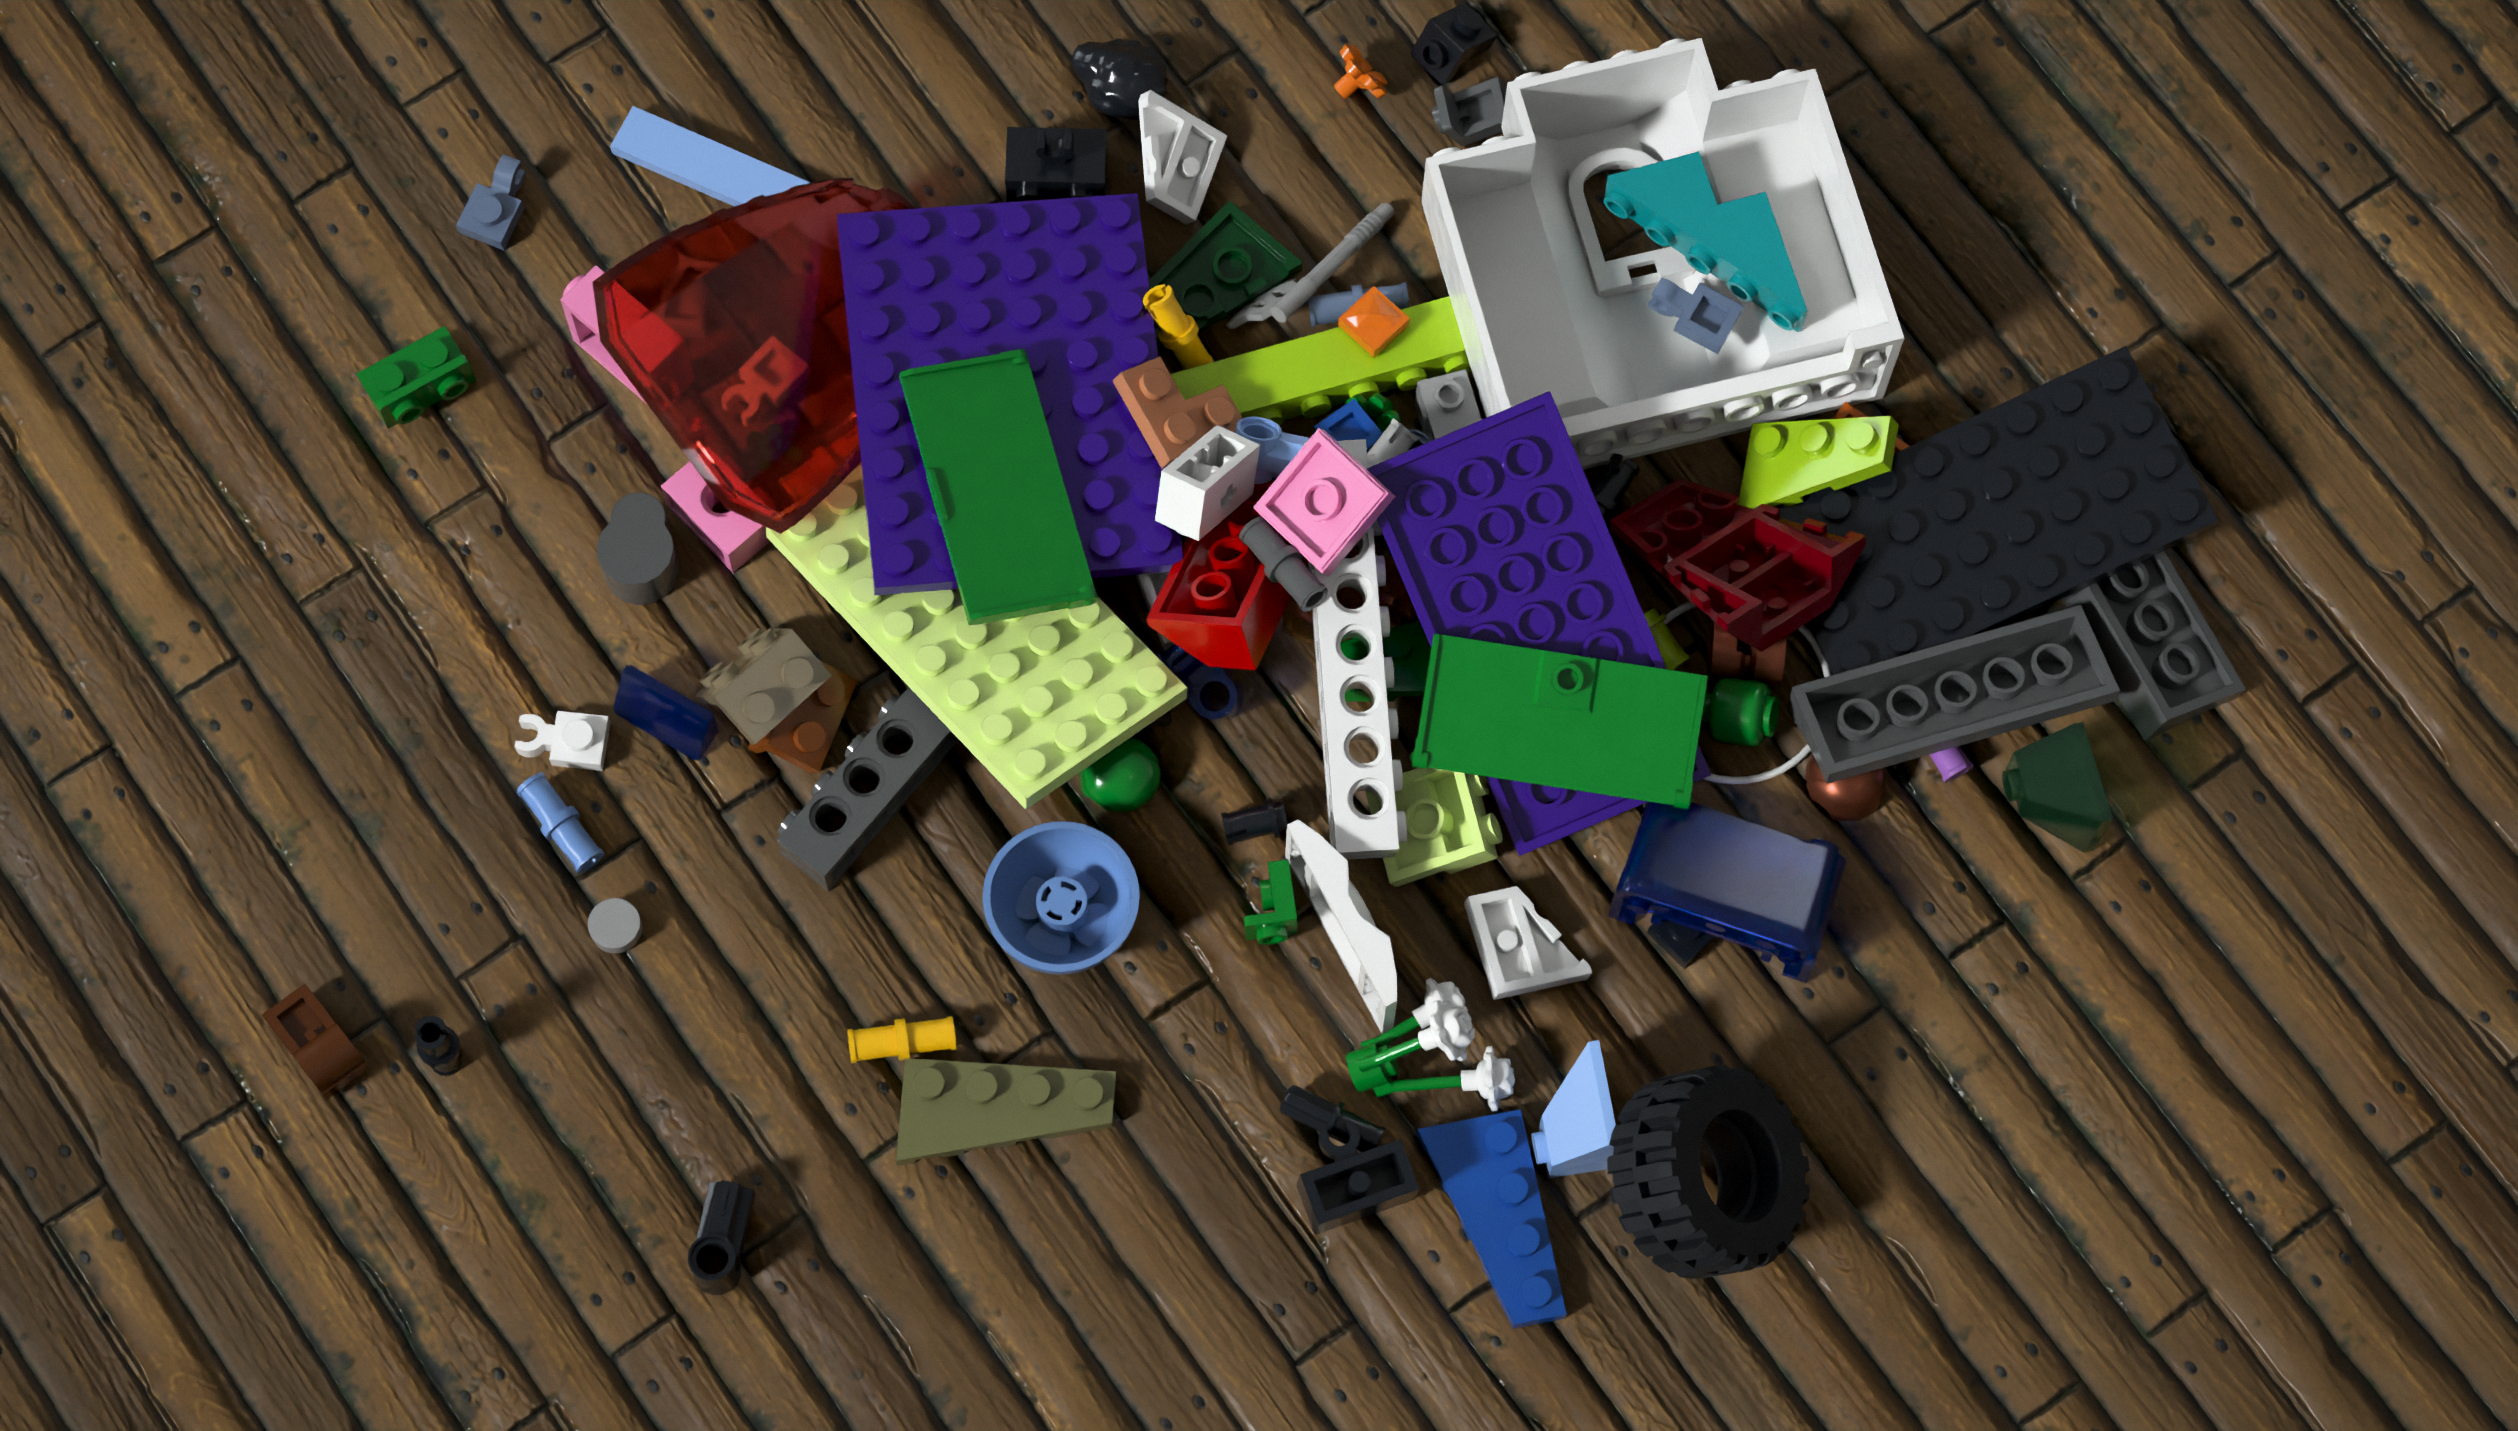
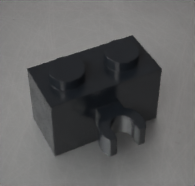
M1007 127L1005 167L1007 202L1106 196V129Z
M1350 1120L1345 1123V1130L1349 1141L1343 1146L1334 1145L1330 1141L1326 1129L1319 1132L1318 1143L1321 1151L1327 1157L1334 1159L1335 1162L1300 1174L1296 1185L1314 1235L1415 1199L1419 1186L1401 1139L1358 1154L1357 1147L1360 1141V1132L1354 1121Z

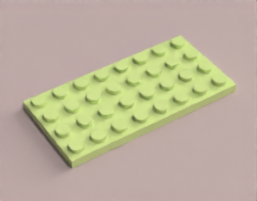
M861 464L766 525V537L1025 809L1037 803L1187 698L1186 685L1099 597V600L1090 606L1073 609L1066 608L979 625H968L959 589L874 596Z

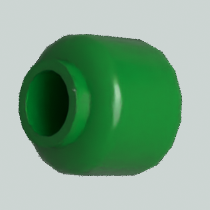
M1723 678L1717 682L1712 693H1705L1701 723L1708 724L1711 737L1718 743L1752 748L1757 747L1763 743L1766 736L1772 737L1776 731L1779 717V700L1777 696L1771 695L1770 688L1762 681Z

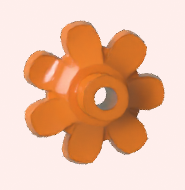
M1346 43L1340 50V54L1345 60L1346 74L1334 84L1336 91L1344 99L1351 96L1359 87L1369 90L1378 99L1386 95L1387 91L1384 88L1388 84L1386 78L1377 71L1371 72L1373 68L1365 58L1361 57L1360 50L1356 46Z

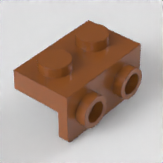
M820 659L818 660L832 676L756 745L749 743V750L757 754L769 751L811 774L820 772L858 681Z

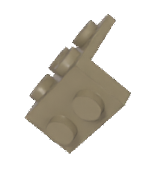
M759 627L740 642L737 648L742 653L726 666L722 661L712 667L700 679L699 682L703 685V688L695 696L702 704L717 705L751 744L756 745L832 675L793 629L769 628L763 631Z

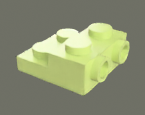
M1426 767V769L1416 768L1402 773L1403 787L1402 791H1395L1396 811L1405 812L1407 840L1406 842H1399V850L1394 857H1383L1388 880L1391 885L1398 887L1442 871L1453 874L1498 858L1495 844L1501 843L1503 838L1495 815L1493 813L1486 814L1482 796L1489 794V784L1485 776ZM1365 791L1371 815L1376 814L1380 809L1379 800L1373 793Z

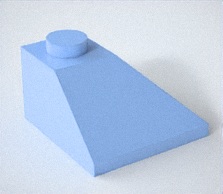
M1599 1040L1587 1043L1542 1114L1538 1127L1539 1132L1532 1133L1535 1161L1537 1164L1545 1163L1548 1179L1607 1169L1608 1157L1613 1155L1614 1147L1609 1145L1616 1123Z

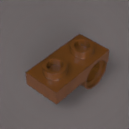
M305 983L262 1014L263 1018L326 1100L370 1069L337 1023L334 1022Z

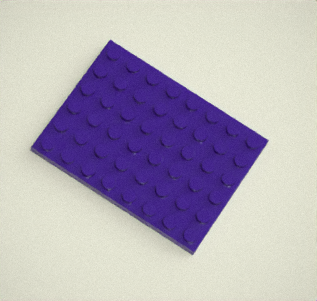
M1138 193L837 214V230L874 596L959 589L900 383V372L911 368L1000 354V352L1018 349L1026 350L1031 372L1091 578L1170 572L1173 564L1183 559L1180 534L1176 530L1155 521L1161 471L1163 469H1161L1112 381L1121 372L1158 357L1153 317L1142 302L1144 295L1150 289Z

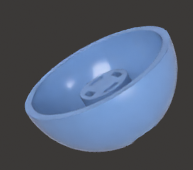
M1058 821L1043 823L1014 836L994 857L983 885L984 914L997 943L1020 964L1047 974L1066 975L1080 973L1105 962L1115 954L1128 938L1135 924L1139 909L1138 878L1127 854L1105 833L1076 822ZM1079 904L1076 913L1073 914L1076 905ZM1051 913L1056 917L1062 918V920L1054 919L1053 917H1049L1048 915Z

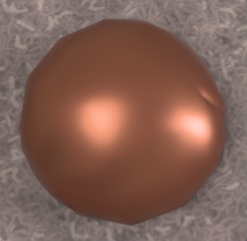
M1813 754L1806 764L1805 779L1812 801L1819 803L1834 820H1861L1876 811L1885 796L1883 768L1826 784Z

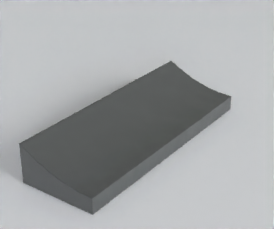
M2165 551L2062 598L2066 608L2082 606L2120 689L2118 697L2144 742L2195 716L2237 699L2246 690Z
M2078 605L1793 686L1787 712L1805 738L1826 784L2114 702L2118 699L2120 689L2082 606Z

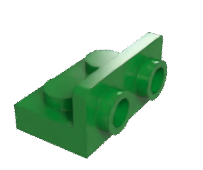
M445 326L356 373L359 382L388 429L396 424H407L416 420L422 415L425 408L442 399L451 400L460 396L467 390L469 384L476 381L470 362L465 354L461 353Z

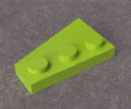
M1891 416L1752 423L1739 495V505L1755 509L1761 504L1772 507L1783 504L1785 507H1790L1802 503L1803 496L1828 487L1835 491L1891 471L1899 424Z

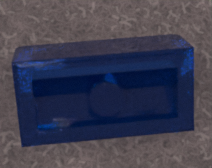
M626 665L622 671L614 702V712L616 715L689 758L697 761L701 759L719 733L714 714L634 666Z

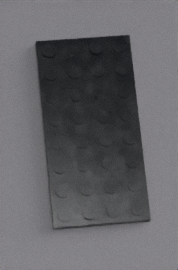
M2126 346L1894 453L1892 468L1889 472L1835 491L1828 487L1803 496L1802 503L1790 507H1785L1784 505L1778 507L1780 509V518L1803 524L1807 518L1827 523L1828 533L1845 537L1849 531L1866 535V545L1831 608L1806 623L1832 675L1997 629L2218 526V519Z

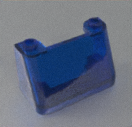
M1647 802L1622 870L1608 916L1633 925L1635 916L1638 913H1653L1650 923L1660 926L1663 918L1760 951L1762 952L1760 960L1770 963L1772 956L1775 955L1781 962H1784L1783 976L1807 983L1817 961L1846 866V859L1839 854V847L1822 839L1806 841L1693 802L1689 805L1688 810L1674 808L1673 806L1675 805Z

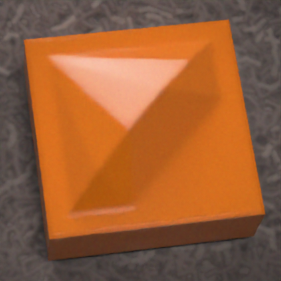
M1375 286L1370 288L1338 318V326L1373 358L1403 332L1410 322V318Z

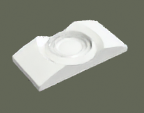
M1300 820L1287 824L1285 857L1289 860V865L1379 1030L1383 1034L1394 1027L1397 1007V973L1390 936L1376 927L1365 902L1349 880L1348 860L1309 826Z

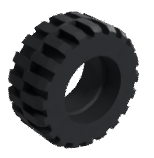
M1715 1065L1657 1078L1654 1082L1644 1084L1634 1093L1632 1100L1627 1101L1617 1118L1621 1125L1615 1126L1612 1131L1609 1145L1613 1146L1614 1150L1613 1155L1607 1159V1174H1613L1614 1188H1610L1612 1202L1620 1207L1622 1216L1618 1217L1624 1231L1633 1233L1636 1239L1633 1244L1646 1257L1653 1256L1652 1262L1668 1273L1674 1272L1679 1277L1694 1279L1764 1267L1773 1262L1778 1254L1783 1253L1795 1237L1792 1232L1798 1231L1806 1213L1801 1208L1802 1204H1806L1809 1200L1810 1185L1805 1184V1173L1810 1171L1808 1156H1803L1800 1145L1804 1141L1802 1133L1798 1126H1793L1789 1118L1792 1112L1787 1104L1781 1099L1776 1100L1774 1098L1776 1091L1763 1080H1756V1076L1741 1068L1732 1069L1727 1065ZM1702 1140L1711 1152L1717 1170L1718 1196L1716 1205L1709 1196L1702 1178L1700 1167Z

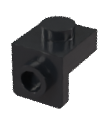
M1463 3L1429 19L1411 51V56L1440 84H1445L1451 81L1462 62L1490 49L1498 34L1484 22L1477 12L1471 10Z

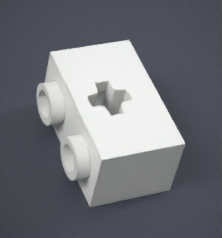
M1216 425L1161 471L1155 521L1176 530L1181 535L1199 541L1253 495L1260 444Z

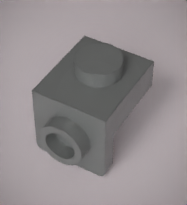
M1497 76L1456 93H1452L1444 85L1434 88L1437 105L1432 107V115L1440 133L1447 134L1463 147L1502 132L1501 126L1507 90L1505 82Z

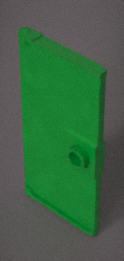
M1018 349L1000 352V354L901 371L899 375L900 383L968 625H979L1066 608L1073 609L1096 603L1099 599L1093 585L1026 350Z
M1433 633L1418 735L1415 739L1414 751L1410 754V761L1412 767L1426 769V767L1668 804L1673 805L1674 808L1688 810L1689 805L1693 801L1691 795L1692 777L1708 676Z

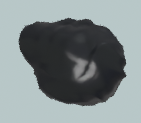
M1118 38L1104 43L1089 41L1078 45L1073 52V68L1085 85L1090 104L1100 114L1104 113L1128 120H1140L1138 100L1141 94L1149 90L1163 98L1168 94L1166 90L1168 85L1166 65L1153 48L1143 46L1139 41H1125Z

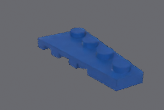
M1521 1109L1417 1129L1416 1135L1437 1171L1436 1175L1445 1193L1448 1194L1460 1218V1223L1483 1264L1482 1268L1512 1328L1565 1319L1567 1313Z

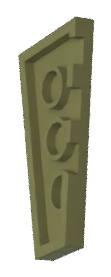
M914 1058L905 1059L896 1164L897 1166L916 1163V1160L936 1156L945 1158L962 1155L964 1151L995 1146V1149L1016 1145V1142L1044 1138L1046 1140L1113 1128L1116 1071Z

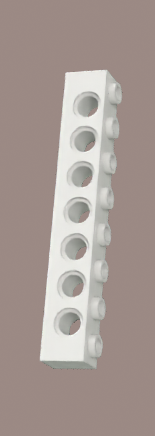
M1366 439L1337 441L1365 468L1377 464L1375 454L1367 455ZM1377 519L1356 543L1359 548V554L1353 558H1344L1330 576L1322 574L1308 561L1309 570L1328 589V594L1324 601L1312 609L1330 844L1346 860L1394 857L1399 850V842H1406L1407 840L1405 812L1396 811L1395 791H1402L1403 776L1400 759L1392 760L1390 740L1398 739V716L1396 708H1388L1386 688H1394V666L1392 657H1384L1382 637L1390 636V617L1388 606H1379L1378 587L1385 586L1386 568L1384 556H1375L1374 536H1381L1382 532ZM1344 587L1354 588L1361 594L1363 605L1357 609H1347L1338 602L1336 592ZM1347 638L1359 639L1367 648V657L1362 660L1347 658L1341 650V642ZM1351 689L1365 691L1371 699V708L1364 712L1352 710L1346 704L1345 692ZM1355 740L1369 742L1375 749V760L1370 763L1355 761L1349 753V744ZM1359 791L1373 793L1380 803L1379 812L1373 815L1360 813L1353 804V795Z

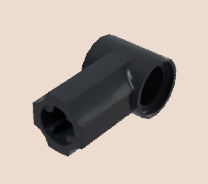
M723 1180L720 1182H709L696 1241L691 1245L688 1252V1264L697 1286L703 1292L711 1295H723L730 1292L737 1286L741 1278L740 1260L756 1193L753 1189L744 1187L740 1183ZM721 1255L728 1259L726 1267L721 1272L707 1274L701 1270L703 1263L712 1256Z

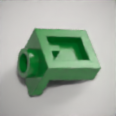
M1288 859L1268 862V879L1259 880L1263 911L1273 910V912L1244 917L1246 940L1257 939L1258 944L1272 945L1286 941L1288 935L1297 934V914Z

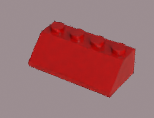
M1274 481L1254 484L1253 495L1199 541L1187 536L1182 546L1183 559L1173 564L1146 618L1149 627L1209 667L1257 670L1291 598V595L1279 582L1274 583L1269 580L1264 574L1265 566L1250 548L1239 539V534L1243 527L1254 518L1261 517L1253 507ZM1269 523L1272 529L1285 541L1287 545H1292ZM1303 556L1302 562L1306 565L1308 560Z

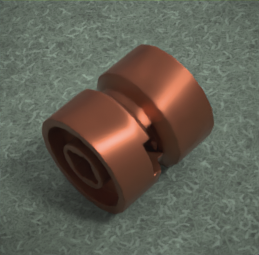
M1712 619L1707 656L1708 680L1720 681L1723 678H1740L1743 675L1747 676L1749 680L1762 681L1770 686H1780L1784 672L1787 636L1761 652L1727 633ZM1747 646V655L1743 652H1737V647Z

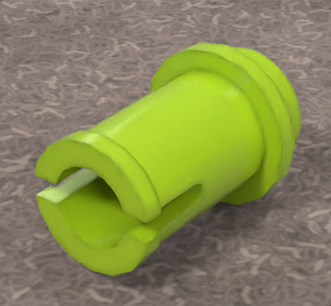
M1655 608L1646 612L1644 616L1668 670L1677 669L1688 661L1690 656L1688 653H1685L1664 623L1667 619L1666 615H1659Z

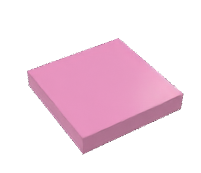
M1318 428L1253 508L1322 574L1330 576L1396 496L1331 435Z

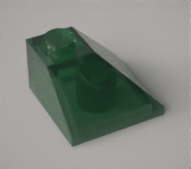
M2080 722L2015 751L2005 768L2006 771L2002 772V783L2007 799L2009 801L2015 800L2021 817L2085 853L2094 851L2113 818L2084 724Z

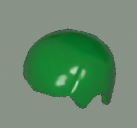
M1130 737L1079 773L1081 791L1085 797H1089L1107 812L1135 811L1154 796L1161 780L1159 760L1154 752L1141 740Z

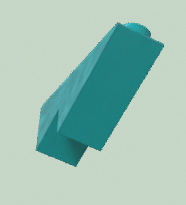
M1699 151L1608 175L1603 202L1610 212L1622 219L1630 218L1642 226L1648 237L1655 243L1664 247L1670 245L1683 254L1687 262L1695 270L1706 275L1711 273L1726 283L1728 290L1739 300L1747 303L1752 301L1768 312L1770 319L1782 329L1788 331L1795 330L1796 332L1802 331L1808 311L1766 192L1717 204Z

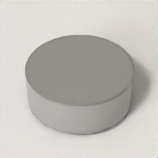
M610 898L600 902L593 908L588 918V930L598 948L608 953H622L631 949L640 939L642 922L638 911L630 902L620 898Z

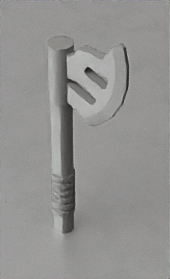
M1381 203L1373 212H1370L1344 237V240L1305 277H1302L1298 282L1296 278L1285 281L1265 292L1240 309L1226 326L1229 329H1234L1247 321H1263L1270 316L1284 323L1341 265L1383 228L1384 224L1395 213L1393 207L1389 203Z

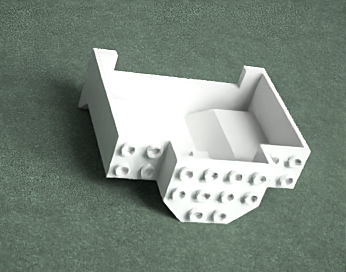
M1702 38L1690 41L1673 39L1663 43L1659 48L1642 52L1625 50L1603 61L1594 63L1577 61L1555 72L1546 74L1529 72L1522 74L1514 81L1507 82L1501 126L1504 136L1493 137L1486 140L1481 146L1461 150L1457 147L1445 148L1436 152L1432 157L1426 158L1421 203L1485 418L1550 391L1583 470L1608 464L1613 453L1623 455L1622 460H1626L1627 458L1639 457L1751 430L1752 423L1790 421L1840 409L1845 402L1853 406L1883 399L1904 341V335L1816 69L1802 72L1797 69H1788L1777 73L1771 79L1751 83L1749 80H1740L1729 84L1723 90H1718ZM1699 151L1717 204L1766 192L1808 311L1802 331L1796 332L1795 330L1788 331L1782 329L1770 319L1767 311L1752 301L1747 303L1736 298L1728 290L1726 283L1711 273L1706 275L1695 270L1687 262L1685 256L1671 246L1605 262L1583 192V185L1586 180L1593 175L1607 170H1630ZM1655 263L1656 273L1635 278L1630 277L1629 269ZM1661 278L1672 281L1692 295L1700 282L1744 306L1741 315L1718 354L1673 331L1679 319L1678 317L1664 316L1648 307L1652 298L1651 295Z

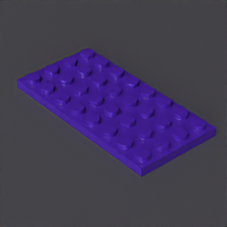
M1550 391L1366 468L1396 496L1377 518V521L1430 647L1432 645L1433 633L1667 669ZM1697 745L1692 777L1693 783L1711 776L1699 745ZM1485 776L1519 856L1648 802Z

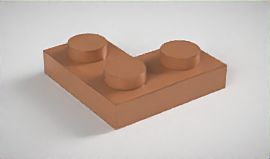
M1161 357L1125 370L1112 380L1161 469L1167 467L1216 425L1235 433L1238 421L1243 419L1224 385L1184 400Z

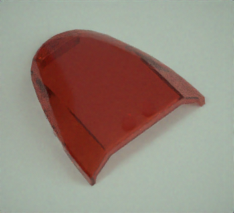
M836 178L798 185L781 193L766 197L760 195L744 204L729 209H720L706 218L690 225L681 226L627 257L592 282L600 342L726 509L780 534L797 524L811 512L861 462L837 230V214L917 209L906 198L888 187L879 190L853 184L854 178Z

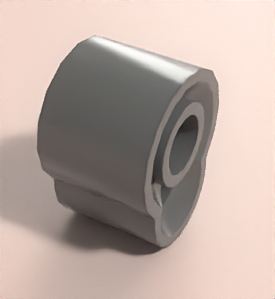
M637 492L620 498L613 507L610 523L600 534L597 544L598 562L605 582L612 594L626 603L635 605L652 604L668 595L676 585L680 572L678 556L666 513L660 501L651 494Z

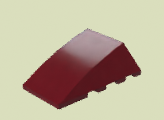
M1680 478L1610 520V529L1654 572L1689 602L1713 619L1727 633L1761 652L1831 608L1866 545V535L1849 531L1845 537L1828 533L1827 523L1807 518L1803 524L1780 518V509L1765 504H1761L1755 509L1739 505V496Z

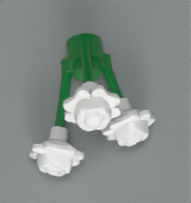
M1432 978L1427 979V992L1424 996L1425 1004L1412 1011L1414 1016L1378 1037L1361 1042V1048L1346 1054L1347 1067L1355 1088L1360 1093L1373 1089L1377 1098L1394 1092L1462 1087L1463 1092L1478 1090L1480 1095L1487 1099L1488 1105L1493 1112L1498 1111L1500 1099L1513 1095L1512 1086H1514L1515 1077L1514 1069L1510 1067L1511 1061L1507 1058H1497L1493 1046L1486 1047L1484 1059L1478 1063L1477 1069L1461 1070V1075L1404 1080L1391 1079L1392 1076L1399 1074L1396 1058L1421 1048L1428 1051L1439 1047L1451 1061L1456 1059L1458 1061L1466 1060V1047L1475 1038V1029L1472 1026L1468 1008L1465 1006V998L1459 992V988L1455 987V984L1451 981L1438 984ZM1421 1027L1422 1031H1419L1418 1037L1394 1047L1389 1045V1043L1413 1029Z

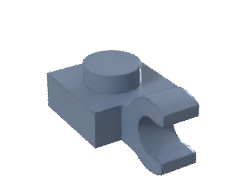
M503 154L495 168L491 188L476 183L456 224L460 234L505 250L525 209L522 200L514 198L526 176V172L520 169L522 165L520 160Z
M1661 278L1648 304L1649 308L1661 315L1678 317L1679 319L1673 331L1716 354L1720 352L1744 308L1743 305L1700 282L1692 295L1665 278Z

